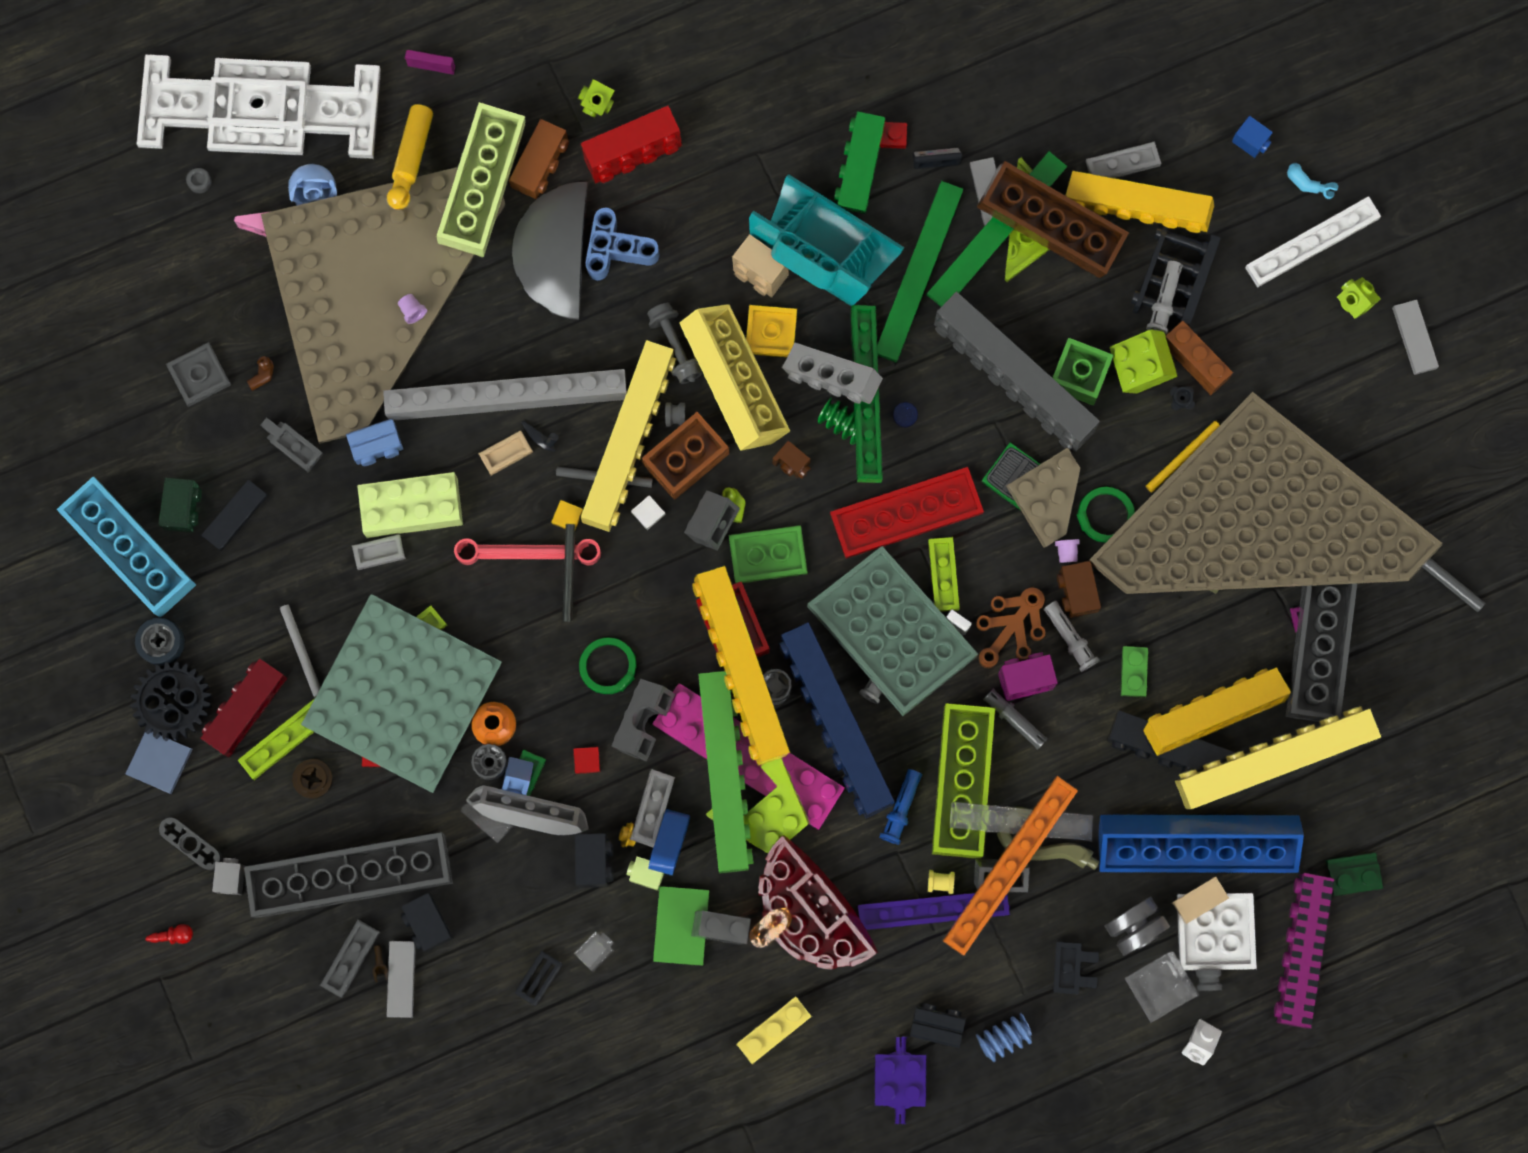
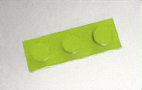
M953 537L929 539L934 605L940 612L959 611Z

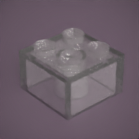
M1174 952L1163 955L1125 978L1151 1023L1199 996Z

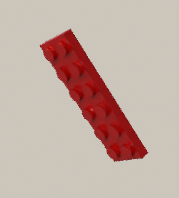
M968 467L831 511L830 515L845 559L880 548L881 546L981 515L984 511Z

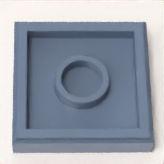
M145 732L126 771V775L172 794L193 749L170 739L164 741L161 735L158 739H155L153 732L150 734Z

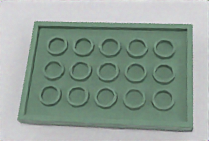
M883 546L807 605L811 612L902 716L978 656V653Z

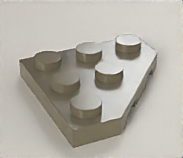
M1068 448L1006 485L1043 547H1047L1067 533L1080 467Z

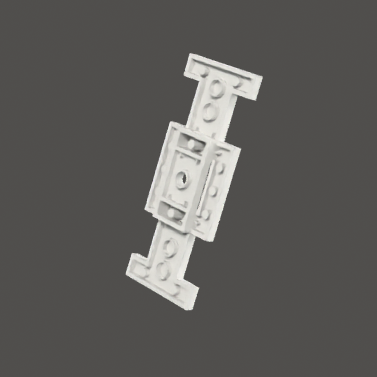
M145 55L137 146L140 148L162 149L164 126L209 128L208 150L224 152L303 155L305 133L350 135L349 157L373 159L380 66L356 65L354 87L309 85L311 68L309 62L215 58L214 77H211V80L169 78L171 64L169 56ZM256 98L263 99V105L259 108L251 107L252 101Z

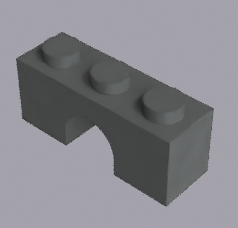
M640 679L638 686L634 690L629 707L624 713L619 730L615 734L612 747L624 754L647 762L656 739L645 732V724L652 715L660 714L666 716L676 694L664 686Z

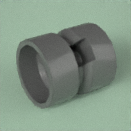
M771 669L765 672L763 677L773 705H780L786 702L791 694V680L788 674L779 669Z

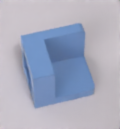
M509 757L502 790L526 795L533 763Z

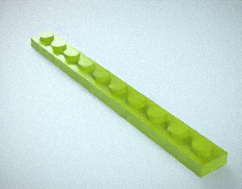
M429 606L416 617L439 630L447 626L432 606ZM314 699L238 759L239 763L253 780L257 779L314 733V731L301 725Z

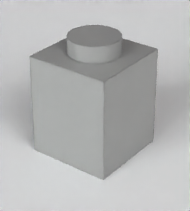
M223 858V862H216L212 892L242 895L245 865L238 864L239 859Z

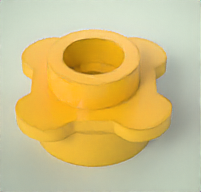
M627 823L626 827L623 826L619 834L621 847H633L636 841L630 840L634 828L633 823Z

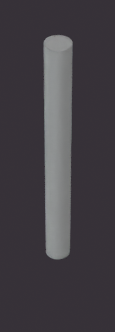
M284 605L280 607V611L315 698L321 687L289 605Z

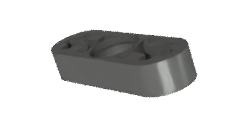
M166 818L161 822L159 826L160 835L202 868L215 870V863L222 862L220 851L181 821L175 818ZM168 824H176L175 830L183 834L180 839L172 833L167 835L169 830L166 827ZM189 837H194L197 840V847L193 851H187L184 847V842ZM201 850L210 855L214 853L213 858L216 861L214 864L208 863L206 865L207 859L199 854L196 858L195 855Z

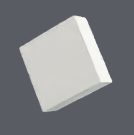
M650 495L631 510V513L646 530L650 529L665 516V512Z
M951 610L946 617L962 635H965L972 625L971 622L954 610Z

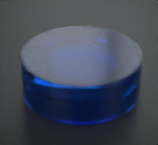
M900 403L894 409L893 419L895 423L903 428L911 427L917 420V409L911 403Z

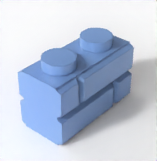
M393 419L346 434L357 465L369 466L374 464L377 458L383 456L386 459L393 458L399 455L398 451L404 450Z

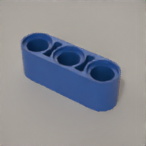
M666 809L648 869L673 876L688 828L690 815Z

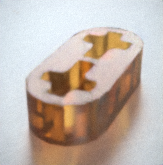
M777 908L769 912L750 931L751 943L755 947L763 948L776 940L791 924L792 918L789 911L784 908ZM782 915V924L773 926L772 924L777 919L776 916ZM767 929L769 932L764 936L765 940L760 941L758 939L759 932Z

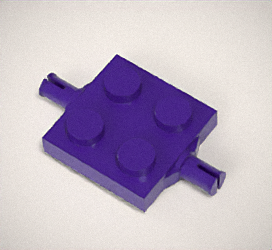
M896 1037V1052L888 1055L875 1054V1106L894 1108L895 1124H900V1114L901 1124H906L905 1113L907 1108L913 1106L926 1107V1055H912L906 1052V1037H902L901 1047V1037Z

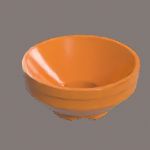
M489 702L476 710L471 722L472 731L476 739L482 744L501 746L513 737L516 730V719L511 709L506 705L498 702ZM491 715L499 718V726L493 730L485 726L486 718Z

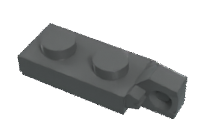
M268 418L262 422V428L270 433L267 437L270 443L305 471L309 472L324 455L286 423L280 422L276 425Z

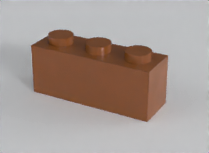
M540 119L509 179L512 189L534 199H537L540 193L543 194L548 186L547 178L550 173L556 171L559 163L557 159L560 153H564L569 145L566 130Z
M1184 321L1165 336L1170 353L1210 395L1226 383L1233 374Z

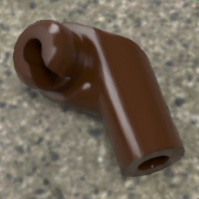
M266 356L260 357L257 361L259 365L258 374L247 380L252 391L268 383L272 378L274 364Z

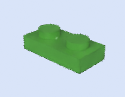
M1123 646L1121 696L1146 697L1148 648Z

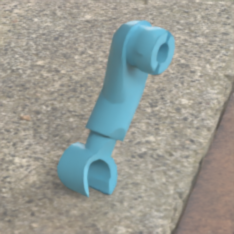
M1292 163L1289 166L1287 175L1301 191L1311 193L1323 192L1327 199L1334 197V191L1338 190L1337 183L1320 184L1318 181L1310 180L1298 163Z

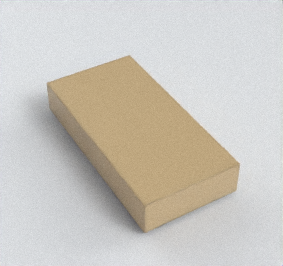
M520 430L480 452L479 455L490 475H493L530 455L533 451Z
M1214 877L1172 903L1184 923L1187 924L1226 901L1229 897L1218 879Z

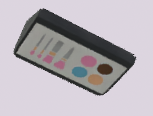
M959 148L912 153L914 169L957 166L962 161V152Z

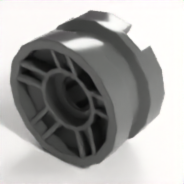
M490 744L476 749L471 761L476 774L484 780L491 781L499 779L504 775L508 762L504 752L499 747ZM485 759H493V766L487 767Z

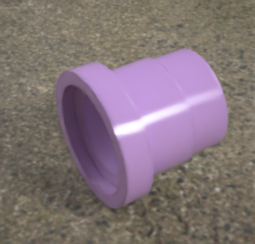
M407 294L398 301V306L405 315L404 320L407 324L419 321L427 313L425 306L420 305L413 294Z
M1079 539L1055 541V546H1058L1060 563L1078 561L1077 544H1080Z

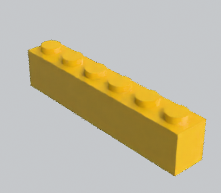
M1072 171L1066 192L1068 198L1099 215H1107L1108 213L1125 220L1130 218L1139 219L1146 224L1156 222L1162 223L1168 228L1183 227L1193 233L1208 231L1214 209L1212 196Z
M1277 668L1269 671L1263 669L1257 672L1253 678L1248 680L1246 677L1241 678L1229 688L1223 686L1216 689L1210 696H1198L1190 702L1191 704L1184 707L1182 704L1177 705L1165 715H1161V713L1153 715L1147 720L1148 723L1143 731L1156 755L1159 756L1284 703L1291 694V691Z

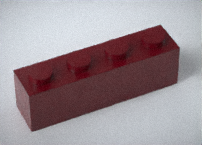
M260 658L257 662L254 661L250 664L246 671L247 676L242 682L239 681L231 691L233 695L228 702L224 701L219 706L217 717L213 722L209 721L202 730L203 736L201 739L228 758H230L287 680V677Z

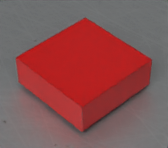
M599 747L574 749L575 774L600 772Z

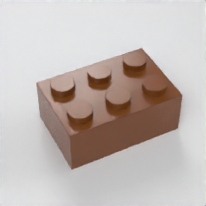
M696 412L642 457V462L675 500L728 456L729 447L703 417Z

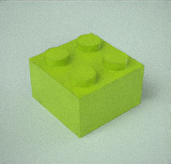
M1148 330L1110 347L1111 354L1114 355L1113 361L1121 388L1125 393L1137 394L1178 377L1164 331Z

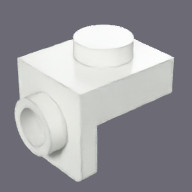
M1199 1019L1182 1054L1193 1062L1205 1065L1213 1055L1222 1031Z

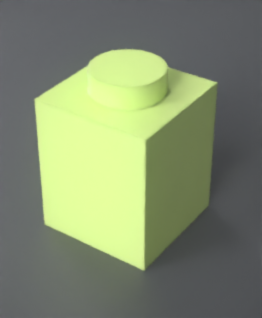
M636 857L635 862H630L627 870V875L630 876L629 881L659 891L664 873L648 869L650 860Z

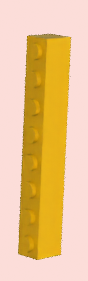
M723 566L697 574L694 579L695 583H692L695 596L701 599L703 605L700 606L702 617L704 620H708L711 628L708 629L712 644L716 643L719 651L716 653L717 661L720 667L724 666L726 672L724 680L727 689H732L735 698L732 699L734 710L736 713H740L743 721L740 723L744 737L748 736L751 746H748L750 756L753 761L756 760L758 766L786 757L790 752L726 568Z

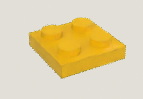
M749 305L746 340L754 355L788 357L795 341L797 309Z

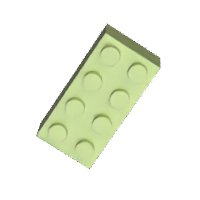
M454 472L358 485L362 530L367 538L463 525L458 478Z

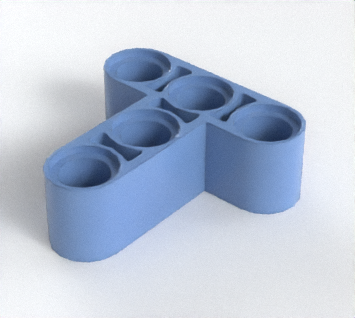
M601 208L594 216L586 258L588 275L594 280L604 279L609 272L611 260L653 265L659 259L657 242L647 237L616 233L617 221L615 213L609 208ZM603 218H610L612 220L609 225L600 224ZM600 240L607 242V245L603 248L595 246ZM623 244L631 246L630 250L626 252L620 251L619 247ZM646 248L655 250L650 256L642 253ZM595 263L603 264L601 270L595 271L591 269Z

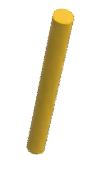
M1216 421L1211 423L1146 485V488L1151 493L1156 490L1220 425Z

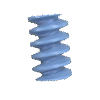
M1022 1013L1019 1014L1020 1021L1015 1017L1010 1018L1011 1026L1006 1021H1002V1030L994 1025L992 1027L993 1035L988 1030L983 1032L984 1039L976 1034L984 1054L993 1062L996 1061L995 1053H998L1002 1058L1005 1057V1048L1013 1053V1044H1016L1020 1049L1023 1048V1039L1029 1044L1032 1043V1033Z

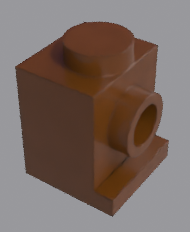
M787 441L772 458L773 465L777 467L780 463L781 470L790 477L794 475L796 478L800 477L803 479L811 469L809 467L810 458L790 441Z

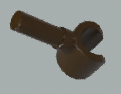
M375 946L376 966H374L372 971L374 980L377 983V975L383 973L385 974L386 981H388V969L382 961L381 946Z

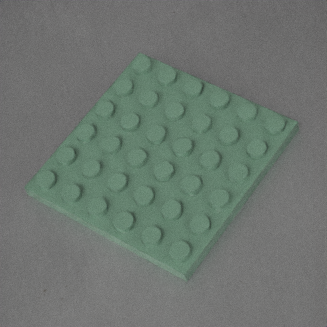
M371 594L301 725L434 793L502 662Z

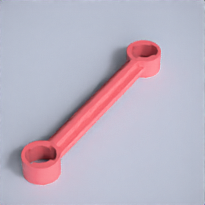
M462 539L455 545L454 553L458 561L464 565L474 564L478 559H564L565 545H477L471 539ZM584 539L578 545H575L574 559H578L582 564L588 566L594 565L599 561L601 550L596 541ZM468 544L474 545L476 553L473 558L465 560L459 556L458 553H461V550L468 546ZM589 544L594 545L597 549L596 557L592 560L583 559L580 556L582 550L585 547H589Z

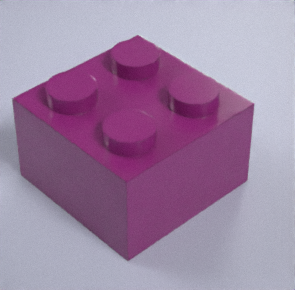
M1041 652L1028 656L1029 659L1020 662L1019 658L1005 661V665L998 672L1004 699L1010 701L1053 690L1057 685V679L1050 655L1043 656Z

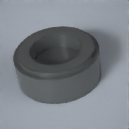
M202 168L191 170L186 178L187 185L195 193L206 192L212 183L210 175Z

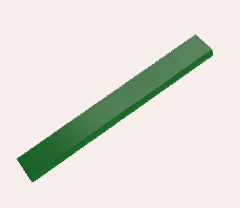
M1048 152L1029 175L1051 187L1067 166L1051 152ZM992 217L930 289L927 296L942 307L956 291L960 293L1014 229Z
M943 181L940 183L877 345V354L882 358L896 363L898 361L964 189Z
M853 305L851 306L852 360L855 363L874 368L878 373L876 306ZM878 387L870 404L863 401L860 404L854 402L857 482L881 483L883 480Z

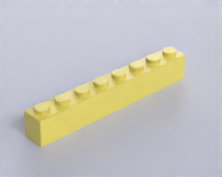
M646 340L581 515L582 523L610 532L612 526L617 525L620 513L617 512L620 503H625L628 495V490H626L628 481H633L636 473L634 464L636 459L640 460L643 455L645 446L642 443L644 437L648 438L653 426L650 423L653 415L657 416L661 405L658 399L661 393L665 394L669 380L666 379L668 372H671L676 365L677 358H674V349Z

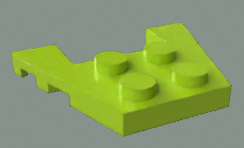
M783 758L761 766L777 787L755 805L748 814L743 816L744 825L749 824L750 839H746V841L766 853H769L781 836L785 835L788 839H792L810 823L798 793H796L792 784L791 776L784 765ZM711 809L706 815L713 820V811Z

